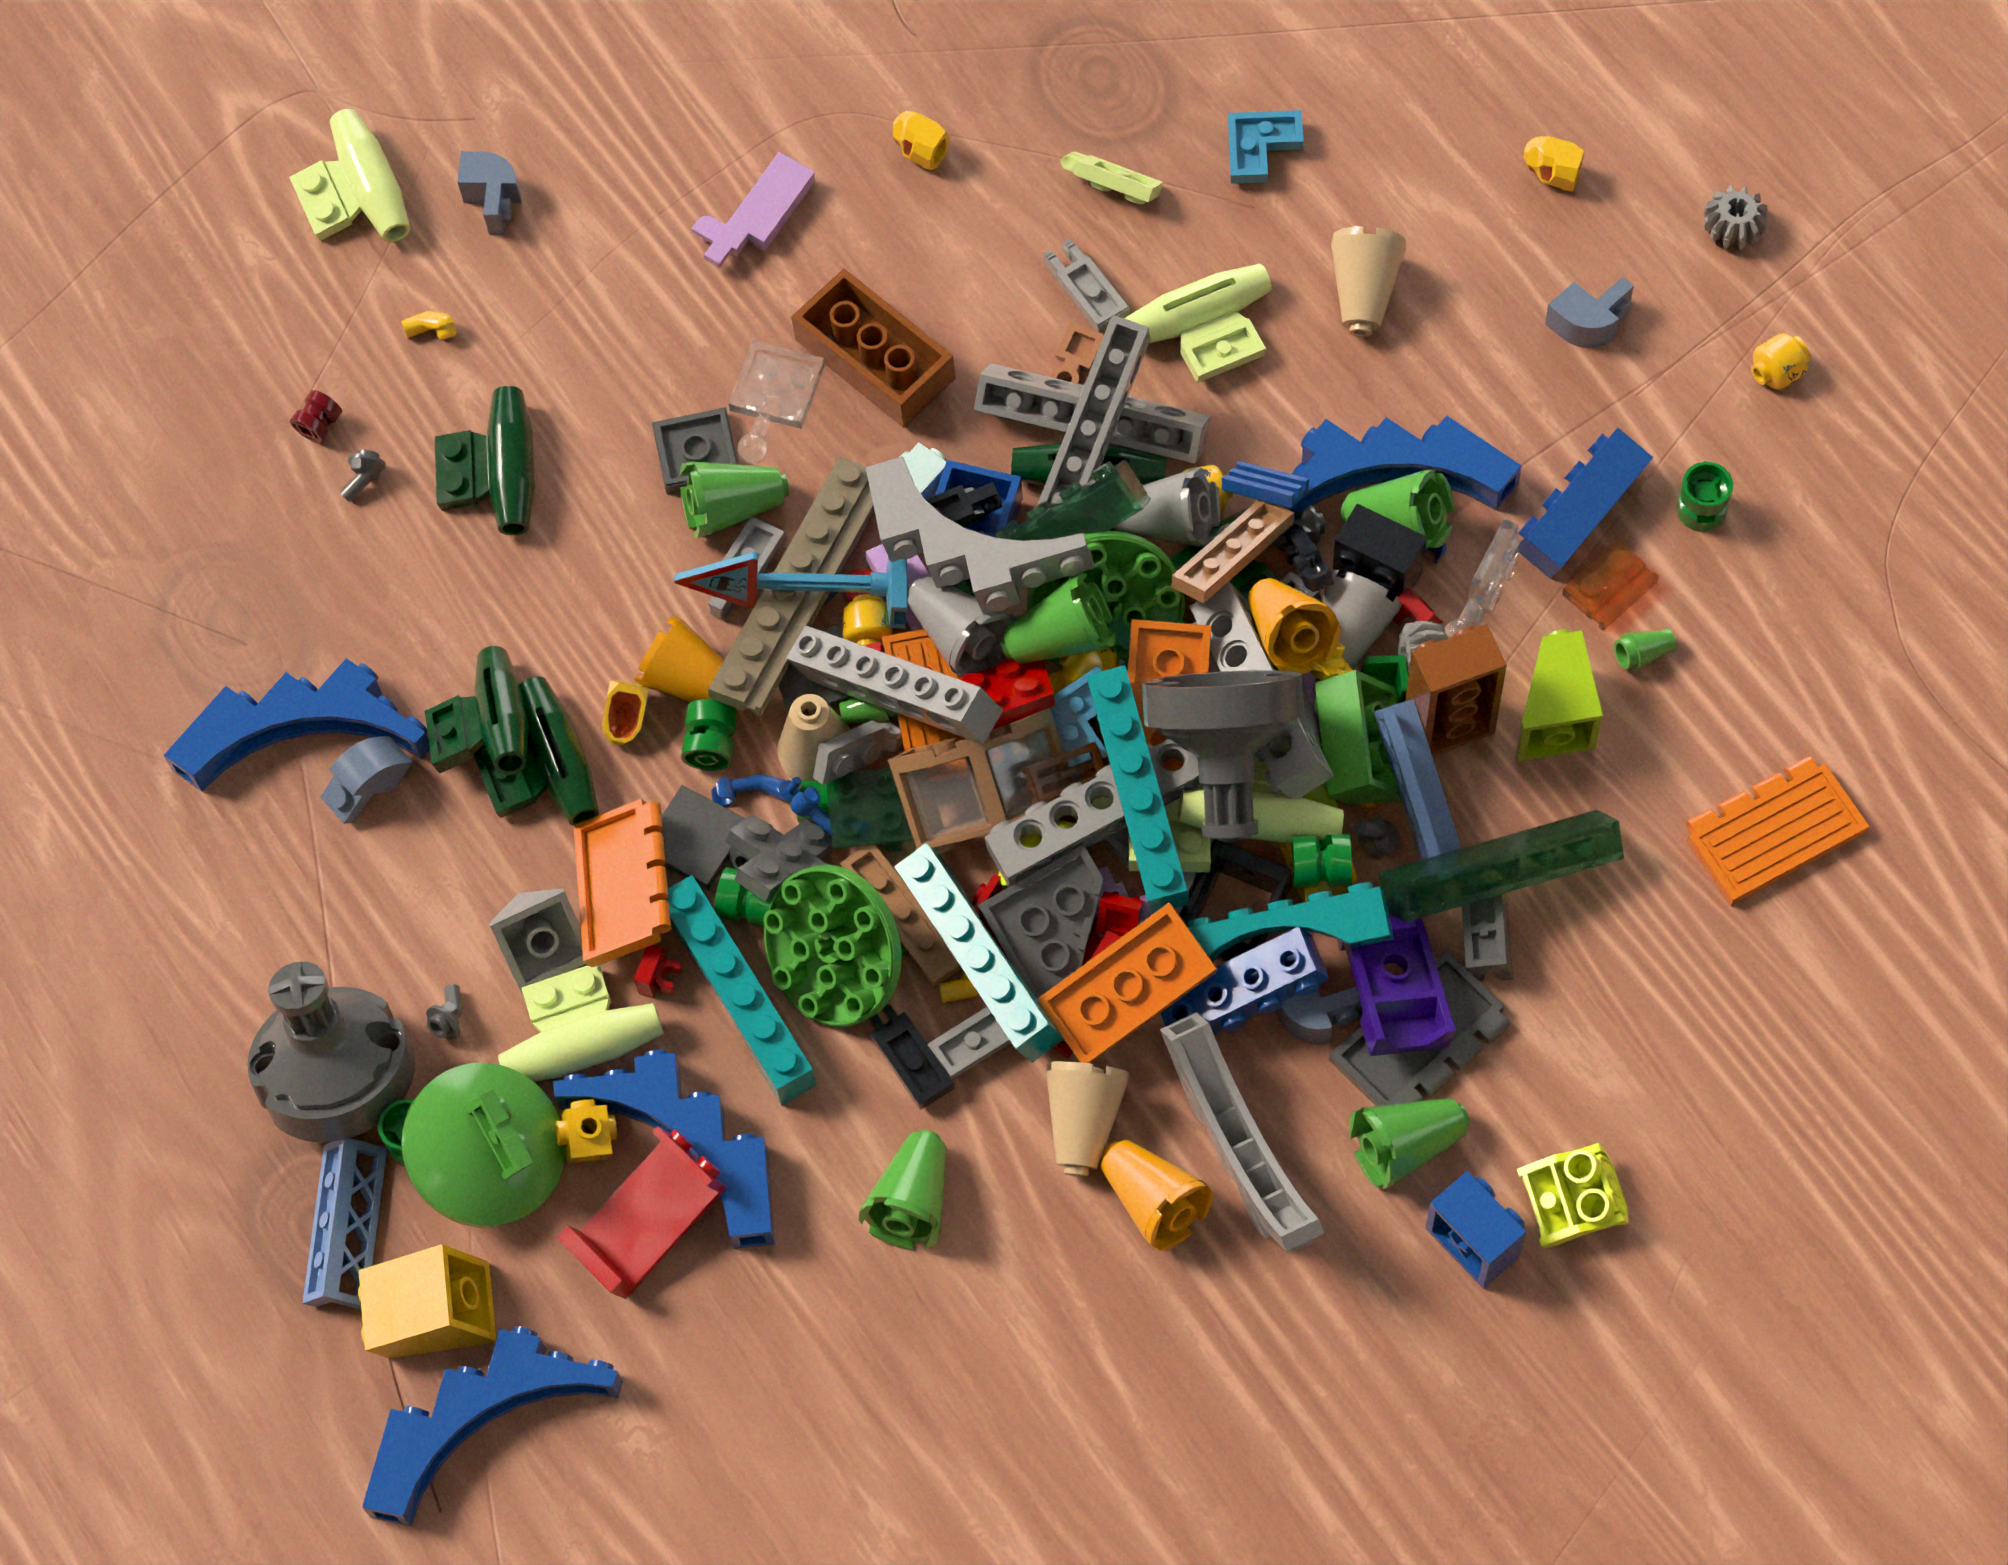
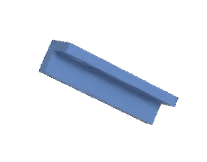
M1414 699L1374 711V717L1421 864L1433 866L1442 863L1445 858L1463 853Z
M352 1138L333 1141L324 1145L302 1304L319 1307L333 1302L362 1309L358 1297L360 1286L359 1270L370 1267L373 1263L387 1148ZM357 1153L373 1157L371 1174L363 1178L356 1167ZM357 1190L360 1191L367 1202L366 1213L359 1218L350 1205L351 1196ZM353 1229L362 1242L361 1252L354 1258L345 1245L346 1234ZM347 1270L350 1271L357 1282L355 1296L339 1292L341 1274Z

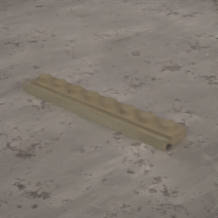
M841 457L838 458L774 573H841L875 512L866 466ZM764 589L709 686V698L743 711L746 709L755 712V715L761 717L791 664L786 659L787 655L805 625L812 626L830 592Z

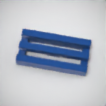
M1239 461L1236 464V468H1232L1229 471V475L1222 477V490L1292 508L1309 491V478Z

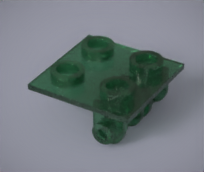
M891 768L849 772L845 776L827 783L833 849L882 844L886 846V851L897 852L902 849L901 844L912 840V833Z

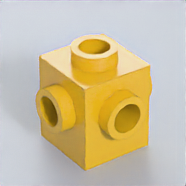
M580 1100L570 1103L571 1109H565L561 1115L562 1121H556L558 1146L565 1145L567 1164L608 1160L613 1154L611 1140L617 1139L615 1116L608 1115L607 1105L596 1106L595 1100ZM581 1127H587L591 1134L584 1133Z

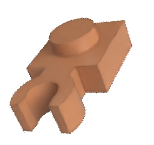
M1071 322L1055 354L1057 360L1062 361L1063 365L1057 366L1052 371L1051 377L1061 379L1064 376H1069L1072 378L1071 382L1081 384L1079 373L1081 370L1090 372L1104 335Z

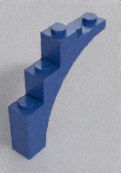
M1446 416L1438 426L1435 424L1431 425L1423 435L1422 440L1386 417L1378 427H1370L1361 442L1328 419H1325L1317 429L1311 428L1301 442V447H1303L1302 462L1292 472L1293 475L1309 478V491L1292 508H1285L1294 512L1295 519L1296 511L1304 510L1307 505L1314 506L1326 498L1349 489L1384 483L1423 470H1436V474L1442 473L1447 478L1452 491L1470 496L1496 511L1519 484L1522 465L1449 416Z
M346 658L319 689L306 678L300 677L297 680L285 672L259 703L246 692L241 690L237 694L225 686L168 749L164 757L173 772L202 792L225 770L248 755L277 742L305 735L344 733L372 738L390 736L400 748L420 759L426 756L430 751L426 735L427 728L415 717L409 716L406 719L397 712L398 708L388 698L383 696L377 683L378 675L367 665L360 663L357 666Z
M652 1050L646 1052L644 1056L634 1057V1073L617 1069L606 1072L605 1076L588 1077L585 1074H571L566 1076L564 1080L553 1081L554 1097L560 1110L571 1109L570 1103L575 1101L595 1100L596 1106L607 1105L608 1113L624 1115L654 1128L659 1126L670 1133L674 1129L680 1131L692 1142L693 1147L689 1151L698 1160L704 1156L721 1171L717 1178L727 1188L720 1195V1199L725 1209L729 1237L733 1248L775 1245L769 1158L764 1137L757 1138L754 1134H740L734 1136L731 1141H726L724 1108L720 1095H713L710 1092H695L690 1094L688 1098H682L680 1065L675 1053H669L665 1050Z
M513 1327L512 1331L499 1329L486 1377H483L484 1373L482 1371L466 1366H460L458 1371L445 1369L432 1417H429L428 1411L412 1406H405L404 1411L390 1409L362 1508L370 1518L411 1526L422 1496L439 1468L467 1438L487 1423L520 1406L552 1397L588 1394L619 1398L623 1381L618 1371L613 1370L614 1366L601 1360H590L589 1364L573 1361L574 1358L558 1351H550L548 1356H546L544 1343L540 1337H537L538 1333L524 1327Z

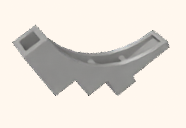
M903 456L866 467L880 539L890 562L910 559L915 555L924 553L927 568L936 588L955 585L967 579L971 580L973 593L982 614L1002 611L1010 606L1020 604L1019 590L1038 587L1043 583L1066 576H1075L1083 571L1095 568L1083 533L1056 539L1029 541L990 537L960 526L944 517L928 503L915 486Z
M1196 1012L1160 1029L1193 1114L1207 1128L1223 1170L1236 1182L1252 1225L1265 1239L1273 1237L1286 1252L1291 1249L1299 1250L1309 1246L1314 1238L1324 1234L1320 1220L1295 1190L1264 1140L1234 1082L1210 1024Z

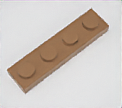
M1257 500L1172 575L1171 587L1205 603L1293 525L1294 512L1280 505Z
M873 841L840 863V867L860 875L881 895L895 920L901 947L934 988L962 969L906 883Z

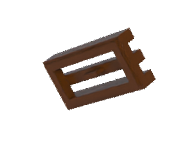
M1095 741L1022 767L1021 771L1023 776H1027L1028 783L1026 785L1028 791H1032L1034 798H1031L1034 805L1041 801L1048 802L1061 797L1060 793L1072 784L1045 794L1041 786L1093 767L1097 773L1104 768V764ZM1090 753L1091 760L1038 779L1036 771ZM1096 775L1077 782H1081L1083 785L1096 778Z

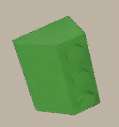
M1357 670L1315 682L1316 698L1314 700V707L1319 716L1321 733L1319 746L1334 777L1324 783L1328 796L1347 804L1402 803L1373 713L1374 711L1398 704L1397 689Z

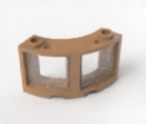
M1045 709L991 730L984 744L967 738L958 741V738L954 737L911 748L888 760L916 849L927 842L937 853L946 852L956 848L959 841L988 834L995 825L1003 821L1010 820L1012 823L1025 816V811L1033 805L1031 798L1034 797L1032 791H1028L1026 785L1028 779L1026 775L1023 776L1021 768L1064 752L1051 709ZM1066 760L1036 771L1039 779L1069 768ZM1072 776L1041 786L1045 794L1074 782Z

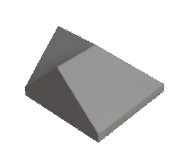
M563 889L518 893L489 923L521 993H523L521 987L569 972L586 964L583 962L581 927Z

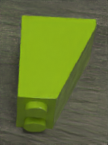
M1561 629L1542 637L1521 723L1516 750L1517 762L1594 750L1596 748L1603 714L1582 630L1570 632L1569 630Z

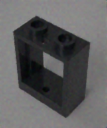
M1218 840L1211 853L1210 872H1202L1190 897L1191 904H1187L1181 918L1188 926V921L1200 917L1220 872L1272 893L1268 902L1270 904L1285 900L1292 884V869ZM1269 933L1251 938L1249 944L1241 942L1226 950L1220 956L1225 961H1229L1264 944Z

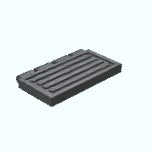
M1447 950L1435 960L1456 1029L1449 1048L1370 1056L1361 1026L1329 1054V1061L1375 1106L1425 1101L1417 1091L1418 1088L1428 1097H1431L1454 1076V1072L1446 1064L1447 1062L1460 1071L1484 1049L1480 1041L1475 1038L1477 1035L1485 1043L1490 1044L1510 1026L1509 1021L1501 1014L1504 1011V1005Z

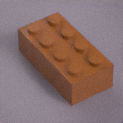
M845 268L791 316L795 340L903 428L956 379L953 355Z
M1488 624L1478 628L1473 626L1462 628L1452 637L1441 641H1426L1411 653L1406 701L1412 699L1415 701L1432 756L1495 734L1507 664Z

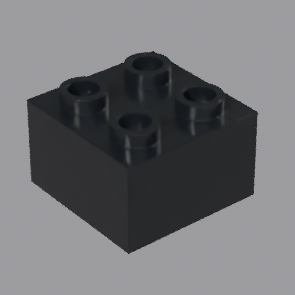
M1357 503L1335 539L1332 571L1339 570L1337 577L1345 578L1347 572L1367 578L1388 590L1386 598L1394 602L1396 596L1399 597L1408 587L1413 590L1422 575L1427 536Z

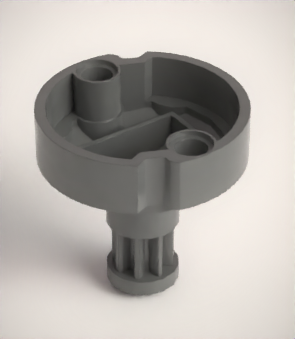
M1278 670L1221 671L1167 676L1142 683L1144 725L1156 728L1157 732L1197 757L1199 783L1203 784L1205 822L1201 823L1202 837L1229 843L1258 834V820L1254 819L1252 798V781L1256 780L1255 753L1291 727L1293 720L1304 716L1302 674Z
M294 962L285 965L274 974L269 983L268 993L277 1011L266 1020L257 1032L248 1056V1076L261 1106L268 1109L275 1126L282 1132L305 1141H340L360 1135L377 1126L381 1113L388 1105L397 1100L404 1099L413 1080L415 1070L414 1053L402 1021L394 1019L388 1003L371 992L351 987L329 988L323 970L316 964Z

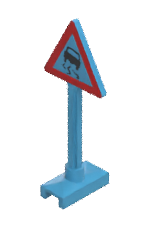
M752 552L674 575L675 584L753 609L756 605L757 589L870 593V596H886L889 628H905L907 559L890 562L888 557L886 573L871 572V575L758 573V553Z

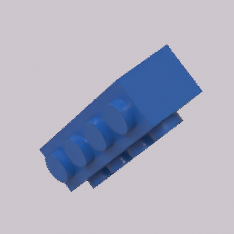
M1619 428L1609 437L1602 433L1587 450L1592 454L1587 463L1583 464L1579 460L1564 477L1569 482L1562 492L1555 488L1541 506L1546 511L1538 520L1533 515L1518 532L1523 539L1514 549L1548 578H1551L1563 567L1653 459V456Z
M1298 926L1217 966L1218 972L1161 1012V1016L1165 1026H1168L1197 1012L1210 1024L1214 1035L1223 1030L1226 1032L1234 1031L1243 1027L1247 1023L1246 1019L1258 1013L1268 1014L1278 1010L1283 1006V1001L1293 996L1301 997L1318 990L1320 983L1329 980V976L1312 935Z

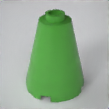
M694 461L681 464L680 476L687 475V486L680 487L683 510L689 529L697 528L692 535L694 538H704L745 521L751 516L754 517L783 505L784 497L789 496L786 474H780L777 467Z
M1423 470L1349 493L1346 500L1342 503L1341 516L1343 521L1346 522L1358 503L1427 536L1426 548H1438L1446 542L1452 529V524H1446L1447 512H1454L1451 487L1447 478L1442 473L1436 474V470Z
M1085 573L1073 576L1005 627L1003 630L1004 637L1000 640L1005 656L1009 660L1014 659L1016 663L1026 664L1105 650L1113 646L1116 640V633L1114 632L1109 635L1107 624L1113 622L1112 615L1104 596L1095 582L1086 584L1084 579L1087 575Z
M1452 1098L1364 1107L1352 1112L1349 1118L1350 1139L1358 1138L1361 1149L1355 1151L1354 1154L1364 1175L1372 1185L1376 1187L1384 1185L1383 1189L1394 1186L1465 1137L1470 1120L1465 1107Z
M930 1130L910 1133L863 1202L859 1211V1221L861 1225L864 1220L870 1225L869 1233L873 1237L889 1245L911 1250L914 1243H925L924 1249L931 1248L937 1243L941 1233L947 1147L938 1134Z

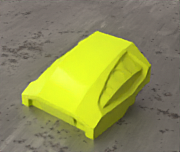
M1599 1143L1569 1152L1554 1154L1517 1169L1519 1177L1524 1182L1541 1236L1539 1241L1543 1248L1557 1246L1597 1230L1629 1224L1627 1204L1615 1168L1604 1146Z

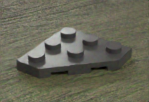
M1084 844L978 905L1012 966L1037 999L1079 969L1083 963L1104 884V878Z

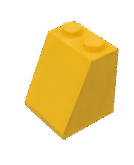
M441 1244L359 1270L360 1286L358 1297L362 1308L363 1327L361 1329V1336L365 1351L386 1358H396L496 1342L489 1261Z

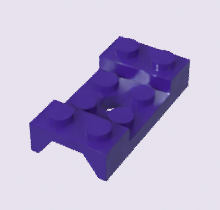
M1406 892L1387 905L1394 936L1393 940L1355 948L1337 940L1340 951H1346L1363 1009L1360 1023L1370 1056L1449 1048L1456 1032L1415 893ZM1396 963L1399 967H1402L1404 974L1393 975L1385 969L1384 964Z

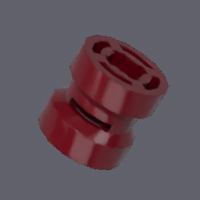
M311 390L304 401V408L297 410L289 422L306 439L315 443H321L328 433V425L335 423L343 411L326 394L317 390Z

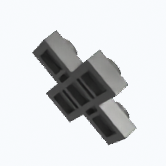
M751 814L730 829L726 839V843L750 858L748 862L738 868L734 881L767 902L774 897L779 886L792 874L816 865H829L822 860L834 851L837 839L807 819L783 835L767 822Z

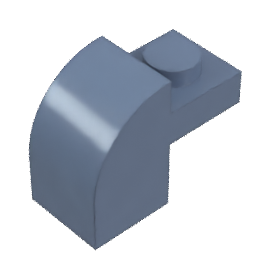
M461 151L457 183L463 203H484L483 216L489 234L504 235L505 220H511L512 203H522V196L513 167L505 158L495 153Z
M1622 277L1596 300L1576 282H1573L1548 304L1545 325L1562 339L1575 346L1591 348L1605 345L1615 339L1618 322L1632 308L1631 298L1634 286Z
M390 736L365 739L346 750L332 764L329 770L334 774V777L320 798L343 824L354 823L374 793L394 791L413 762Z
M1356 987L1322 998L1318 990L1306 996H1293L1283 1001V1006L1276 1010L1284 1028L1294 1037L1309 1043L1330 1042L1333 1024L1346 1026L1356 1022L1363 1015Z

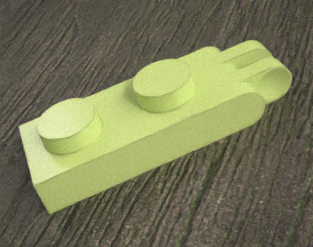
M1071 152L1061 159V166L1065 170L1091 181L1090 185L1101 191L1109 192L1113 189L1124 193V198L1130 202L1145 204V202H1150L1160 195L1163 185L1162 181L1092 155L1086 156L1078 152Z

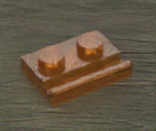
M1617 539L1563 587L1562 595L1590 620L1593 618L1599 624V628L1604 631L1658 582L1659 575L1656 572L1652 573L1646 568V563Z

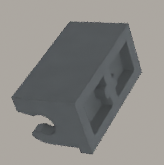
M1502 888L1461 892L1467 971H1472L1473 976L1478 981H1484V974L1496 973L1501 980H1512L1508 904Z

